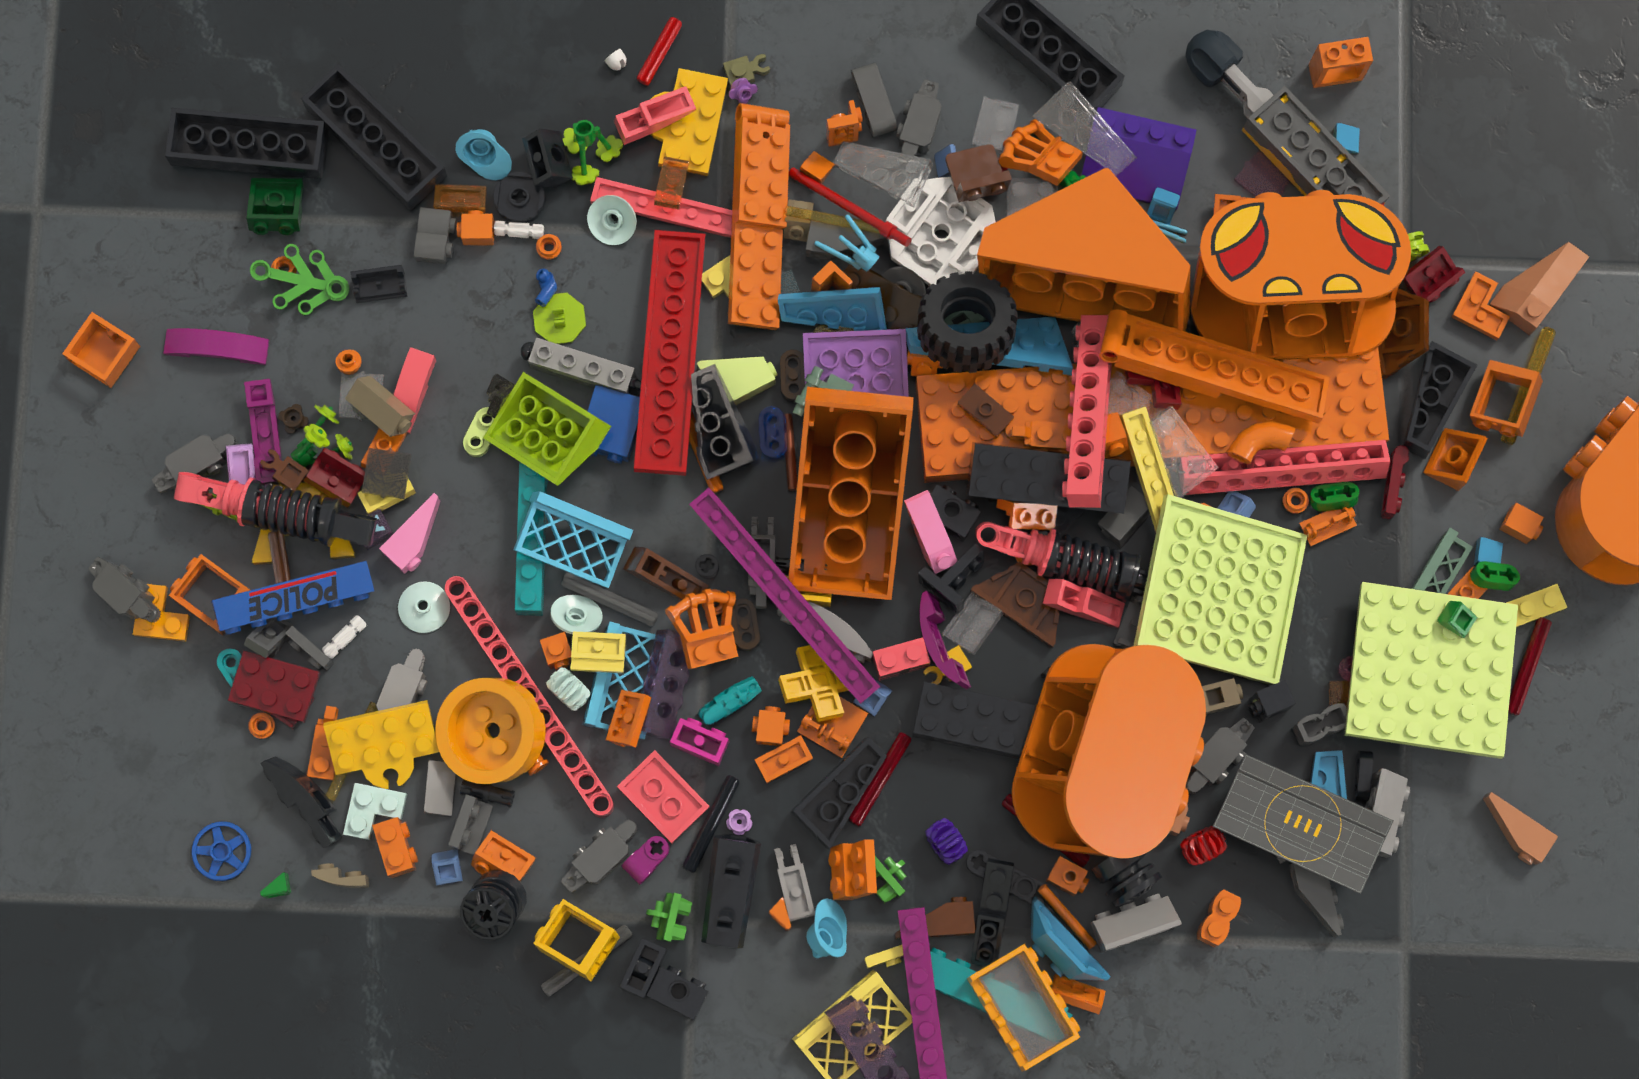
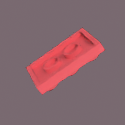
M656 750L617 786L671 844L710 808Z

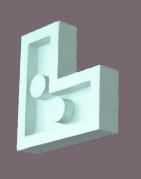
M355 783L343 835L370 840L373 830L372 825H374L376 815L389 818L398 817L402 820L407 793Z

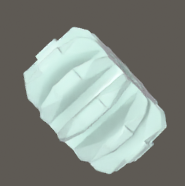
M559 668L546 682L547 688L570 710L577 711L590 697V691L566 668Z

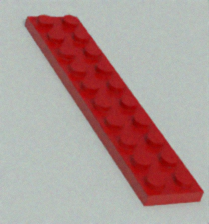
M655 230L634 472L686 476L692 408L691 374L695 371L705 249V234L663 230Z

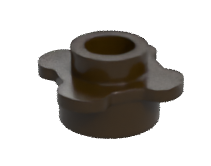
M293 404L292 407L280 411L278 415L279 420L285 424V431L289 434H293L296 429L305 427L309 423V419L303 415L302 407L299 404ZM296 417V420L292 421L291 418Z

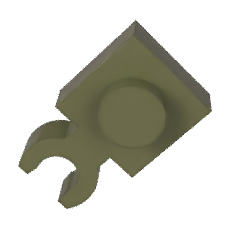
M757 55L751 62H749L747 56L724 62L723 67L730 88L732 83L739 78H746L749 83L755 82L754 74L761 76L769 74V66L765 68L758 66L760 62L766 61V55Z

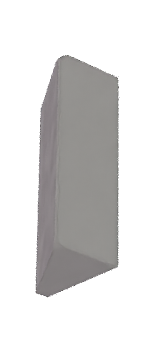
M429 760L424 804L425 814L452 816L456 774L445 762Z

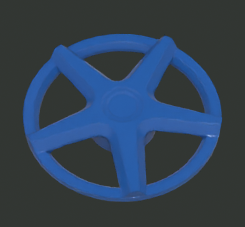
M214 822L205 826L197 834L192 845V860L195 867L203 876L215 881H226L235 878L246 869L251 857V843L248 835L239 826L230 822ZM220 826L233 828L240 835L225 841ZM212 828L214 843L211 846H197L201 836ZM245 841L246 856L242 863L233 854V850ZM196 854L207 855L213 858L208 873L198 863ZM223 862H227L237 869L229 875L216 876Z

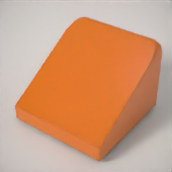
M813 151L801 165L800 171L822 184L835 164Z
M782 897L769 911V915L786 931H789L791 924Z

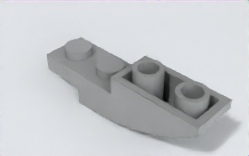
M809 601L812 608L860 663L864 664L865 661L871 662L873 653L853 628L832 612ZM778 608L777 615L781 616L780 620L792 625Z

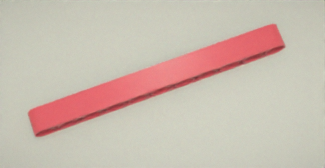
M460 576L449 578L445 584V592L501 677L508 679V674L511 670H520L522 672L521 678L515 682L528 690L534 691L536 693L535 701L540 712H547L551 715L550 721L545 724V743L587 806L599 818L609 816L614 809L611 796L464 578ZM456 584H461L464 586L463 593L458 596L452 595V587ZM468 606H477L479 610L475 616L468 617L465 615V610ZM485 626L493 629V633L489 638H481L479 636L480 630ZM498 648H505L507 650V655L502 660L494 658V652ZM557 733L565 736V741L560 746L551 744L552 736ZM570 755H576L580 758L579 764L574 768H569L565 764L566 758ZM592 777L594 779L593 787L588 790L582 789L580 787L582 778ZM600 798H605L609 802V806L605 811H597L594 808L595 802Z

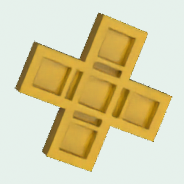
M810 645L798 647L796 655L801 672L781 675L778 679L785 704L811 699L818 722L843 717L844 710L838 693L849 690Z

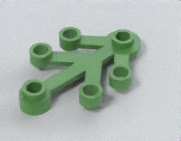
M288 244L284 248V255L292 261L299 274L270 268L269 264L263 260L253 262L250 267V274L257 281L271 278L297 284L287 292L274 296L272 303L276 309L286 308L290 301L311 288L323 291L312 299L302 300L298 304V311L302 315L311 314L315 307L328 299L341 301L349 293L347 280L341 276H334L324 260L323 252L320 250H313L309 255V260L319 268L325 280L313 277L299 255V248L295 244ZM289 247H294L297 250L295 256L290 257L287 255L286 251ZM314 253L321 254L322 260L316 263L312 260ZM258 266H263L266 269L264 275L259 276L256 274L255 270ZM333 284L341 286L342 290L340 293L332 292L331 287ZM278 297L285 299V304L281 307L275 303ZM303 303L310 304L311 309L309 312H302L300 307Z

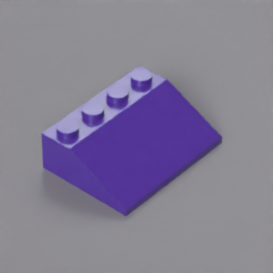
M1097 107L1081 175L1088 177L1104 168H1109L1135 200L1145 203H1151L1156 188L1173 192L1181 197L1197 130Z

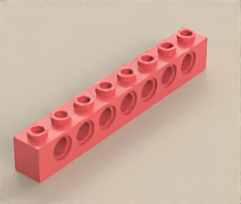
M1081 315V324L1076 325L1075 335L1076 341H1079V347H1074V363H1077V369H1072V384L1075 385V391L1070 392V406L1073 407V413L1068 415V428L1072 429L1071 436L1066 438V450L1070 452V455L1064 461V472L1068 474V479L1063 481L1062 495L1067 497L1069 507L1101 508L1112 363L1103 361L1099 355L1108 315Z
M1386 440L1287 448L1285 452L1280 449L1259 450L1253 457L1251 464L1241 463L1231 458L1227 453L1180 457L1178 477L1182 495L1384 479L1387 477L1390 457Z

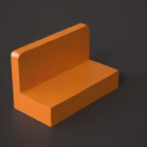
M830 261L813 277L811 292L827 291L832 286L836 290L852 289L853 281Z

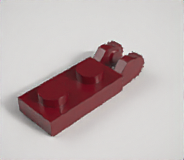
M1403 445L1397 446L1390 455V465L1381 510V517L1391 520L1401 509L1402 498L1398 497L1399 488L1404 486L1406 476L1405 473H1402V468L1408 462V455L1410 454L1408 448Z

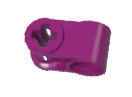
M660 836L651 837L621 867L639 885L642 884L669 854L670 847L668 842ZM653 842L657 844L662 842L664 844L661 847L664 851L661 855L659 853L654 855L651 853L653 850L651 844Z

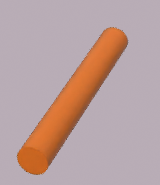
M1043 884L1038 889L1041 896L1088 949L1093 948L1097 942L1049 887Z

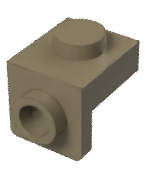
M788 200L787 217H785L787 227L784 228L783 235L785 239L807 242L814 203Z

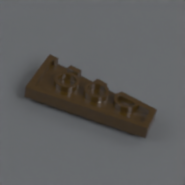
M849 264L843 271L853 281L852 289L880 287L885 322L888 329L917 327L921 296L903 289L904 287L892 283L871 269L865 272L862 268L857 270Z

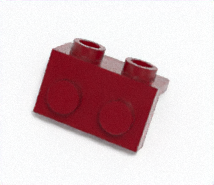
M1438 246L1410 268L1403 281L1411 294L1425 298L1431 303L1440 297V293L1443 290L1457 284L1460 280L1459 277L1465 271L1463 268L1455 266L1443 246Z
M323 448L303 481L330 498H340L342 505L348 508L368 475L366 476L367 473L360 466L343 459L337 452Z

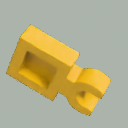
M959 645L947 652L950 659L953 658L963 665L965 672L972 669L970 662ZM930 666L923 672L924 676L929 673H935L937 679L932 683L938 685L941 683L942 678L946 676L935 666Z

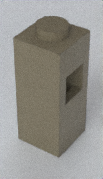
M371 376L357 378L345 397L350 404L390 437L406 433L412 425L411 420L415 413Z
M1234 678L1202 686L1206 704V715L1238 707L1241 704L1240 699H1243L1242 688L1240 684L1235 683Z

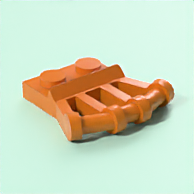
M1036 118L1024 127L1015 128L1012 132V137H1008L1003 142L1004 151L999 157V163L1002 167L1029 172L1058 186L1080 161L1083 151L1061 141V136L1055 138L1044 128L1043 122ZM1034 133L1040 140L1030 135Z
M705 589L700 594H686L685 598L674 607L669 606L665 609L667 617L680 635L688 669L738 657L733 635L734 628L731 625L732 610L736 601L735 592L727 591L726 593ZM714 602L723 603L720 626H718ZM699 604H703L708 629L702 630L697 609ZM685 610L688 611L692 633L688 631L680 619V614Z

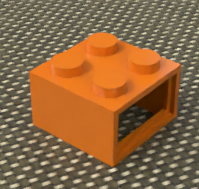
M91 312L62 354L69 362L112 388L141 346L134 338Z

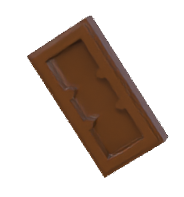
M976 384L958 402V405L996 438L1014 419L1012 414Z

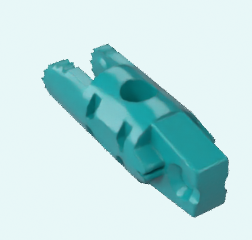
M751 676L713 697V700L700 708L697 713L698 717L707 725L714 724V722L723 717L726 718L746 705L762 690L755 678Z

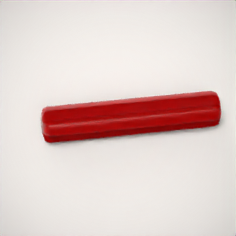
M674 17L669 18L637 76V80L640 83L648 86L682 27L680 20Z

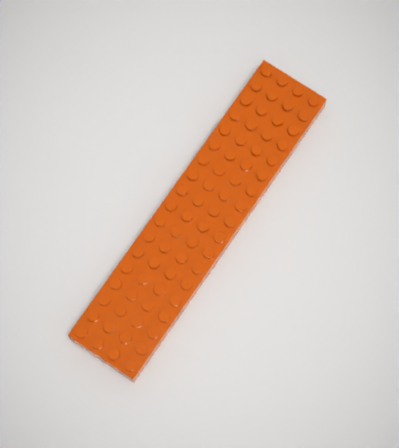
M1378 347L1370 352L1356 356L1274 359L1330 377L1323 419L1320 423L1220 393L1218 398H1214L1180 387L1182 405L1179 410L1154 408L1151 386L1126 384L1125 370L1115 367V363H1112L1108 414L1118 412L1121 415L1141 407H1146L1164 464L1180 463V457L1227 453L1230 445L1241 431L1255 423L1269 421L1296 428L1287 448L1386 440L1387 443L1389 441ZM1077 363L1072 364L1073 369H1077ZM1039 367L917 376L915 385L924 483L968 480L972 442L1035 449L1024 445V440L1011 439L1012 426H1025L1026 421L1068 423V415L1073 413V407L1070 406V392L1075 391V385L1072 384V376L1064 375L1063 370L1049 369V372L1039 371ZM974 384L979 386L1014 416V419L997 438L958 405L959 400ZM1264 447V448H1262L1261 450H1270V449H1278V448H1274V447ZM1035 449L1070 454V452L1062 450ZM1130 449L1118 456L1106 457L1127 460L1131 462L1130 467L1135 466Z

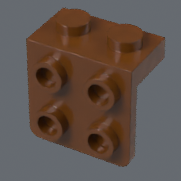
M991 144L949 153L945 158L959 203L974 201L989 195L1002 194L1008 190L1012 181L1009 170L1002 172L995 148Z

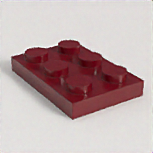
M243 651L228 701L305 723L320 672Z

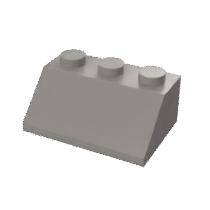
M1383 768L1372 774L1371 794L1369 801H1366L1365 808L1394 820L1378 856L1388 858L1392 856V852L1396 853L1398 849L1399 838L1396 837L1397 828L1402 827L1405 812H1402L1401 809L1403 801L1407 802L1410 787L1407 786V778Z
M1155 894L1144 898L1145 904L1136 906L1135 902L1121 906V912L1111 915L1109 910L1095 915L1096 920L1090 924L1100 952L1103 953L1180 926L1182 924L1169 897L1161 898L1160 894Z

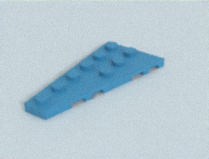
M1055 317L1017 319L1012 348L1008 355L1004 356L1003 360L997 364L999 366L1021 369L1025 365L1039 367V371L1049 372V369L1063 370L1064 375L1071 376L1073 369ZM980 322L948 326L957 332L972 334L985 330L990 326V323ZM917 327L905 328L909 352L928 355V352H924L920 346L921 341L918 339Z

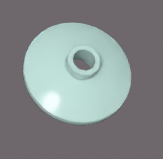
M605 195L598 198L592 203L587 214L590 231L599 241L605 244H622L629 240L635 232L637 224L635 212L632 206L619 196ZM615 214L618 217V221H614L611 215Z
M418 582L409 586L402 593L398 603V613L404 625L410 630L418 633H430L442 627L447 621L450 614V601L446 592L437 584ZM422 601L428 603V607L425 610H420L418 607Z
M566 595L558 598L553 603L550 611L553 623L560 630L569 634H573V631L594 632L601 625L603 617L600 607L593 600L581 595Z

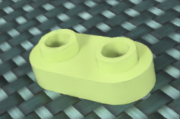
M485 407L476 413L463 439L464 449L470 456L481 457L488 452L491 443L483 437L498 414L495 409ZM490 416L492 421L486 424L483 422V418ZM473 439L481 440L478 446H472L471 442Z

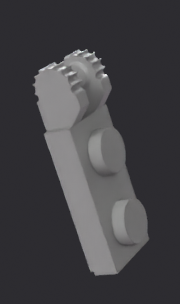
M796 844L790 845V853L795 865L789 867L784 866V857L780 848L774 849L779 868L777 872L790 922L815 916L804 866L800 862Z

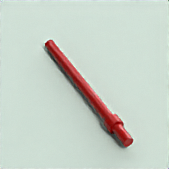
M792 167L789 170L788 176L879 230L880 235L889 240L894 239L905 247L910 245L912 239L897 230V226L889 221H882L798 169Z

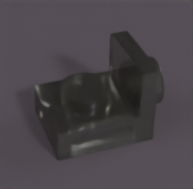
M495 374L492 377L486 392L490 396L488 399L490 406L487 414L493 418L496 417L515 384L499 374Z

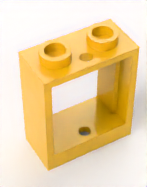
M562 899L560 904L555 905L551 910L550 919L545 927L542 926L537 931L533 944L542 953L591 982L620 936L613 928ZM570 915L600 933L580 965L550 947Z

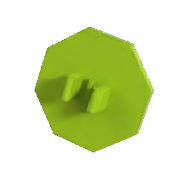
M568 293L554 294L545 307L538 305L533 311L535 332L549 342L556 344L573 343L586 327L584 305Z

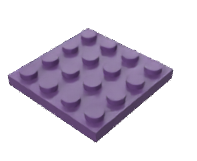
M906 329L803 333L805 378L807 374H811L814 366H817L824 370L820 377V380L827 382L830 374H833L854 384L851 391L909 397Z

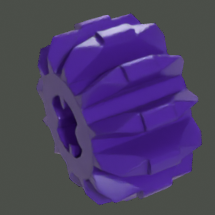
M946 818L936 821L925 831L931 848L948 865L956 862L968 852L962 835L953 823Z

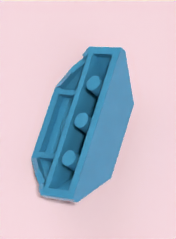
M1035 896L1032 899L1031 938L1034 942L1032 948L1042 958L1045 955L1053 962L1050 967L1060 977L1065 974L1068 979L1108 980L1111 977L1109 973Z

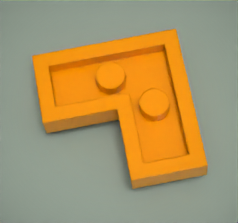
M147 584L150 587L148 591L155 597L152 603L161 611V615L155 623H151L147 619H135L133 635L186 642L190 616L188 614L165 612L168 587Z

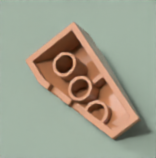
M1568 242L1504 284L1489 306L1510 316V322L1528 335H1531L1555 305L1589 256Z

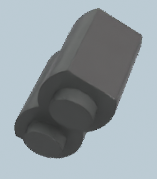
M420 208L414 248V258L416 261L446 264L447 258H452L453 243H449L451 233L455 234L457 219L453 218L451 211Z
M1334 704L1327 707L1320 714H1312L1301 719L1292 728L1299 745H1311L1325 735H1333L1343 730L1346 725L1347 708L1345 704Z

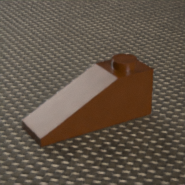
M635 546L623 568L640 580L679 600H683L685 595L689 593L700 594L702 590L709 587L706 583L644 547Z
M953 897L950 903H945L926 914L928 937L974 935L973 901H967V897ZM900 930L894 934L895 940L901 939Z

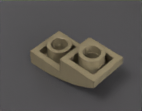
M332 863L318 865V870H311L313 877L332 885L348 888L369 887V877L361 875V871L346 872L345 877H342L341 869L338 867L334 868Z

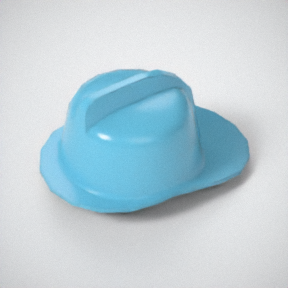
M482 129L470 130L459 137L456 142L455 151L457 156L480 176L489 180H501L511 171L512 161L510 155L497 143L495 137L490 132Z
M826 898L821 900L816 906L814 923L807 931V942L812 949L814 958L830 955L837 958L842 957L847 947L846 916L837 902Z

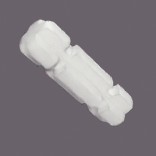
M495 221L494 234L496 236L508 234V237L529 238V236H532V239H539L544 235V226L542 224L530 226L529 223L509 222V224H506L505 221Z
M356 615L350 621L351 624L349 626L345 625L332 638V642H328L322 648V652L327 657L333 659L339 653V649L342 650L357 636L356 633L358 631L361 632L366 627V622L360 616Z

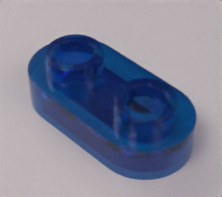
M775 406L764 408L759 415L760 448L770 458L783 456L788 446L786 416L782 410ZM773 417H777V422L771 425L770 420ZM778 442V448L772 450V444Z

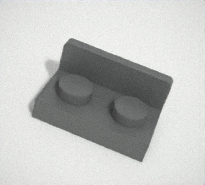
M466 795L448 845L451 848L474 855L481 844L493 806L478 801L475 797Z

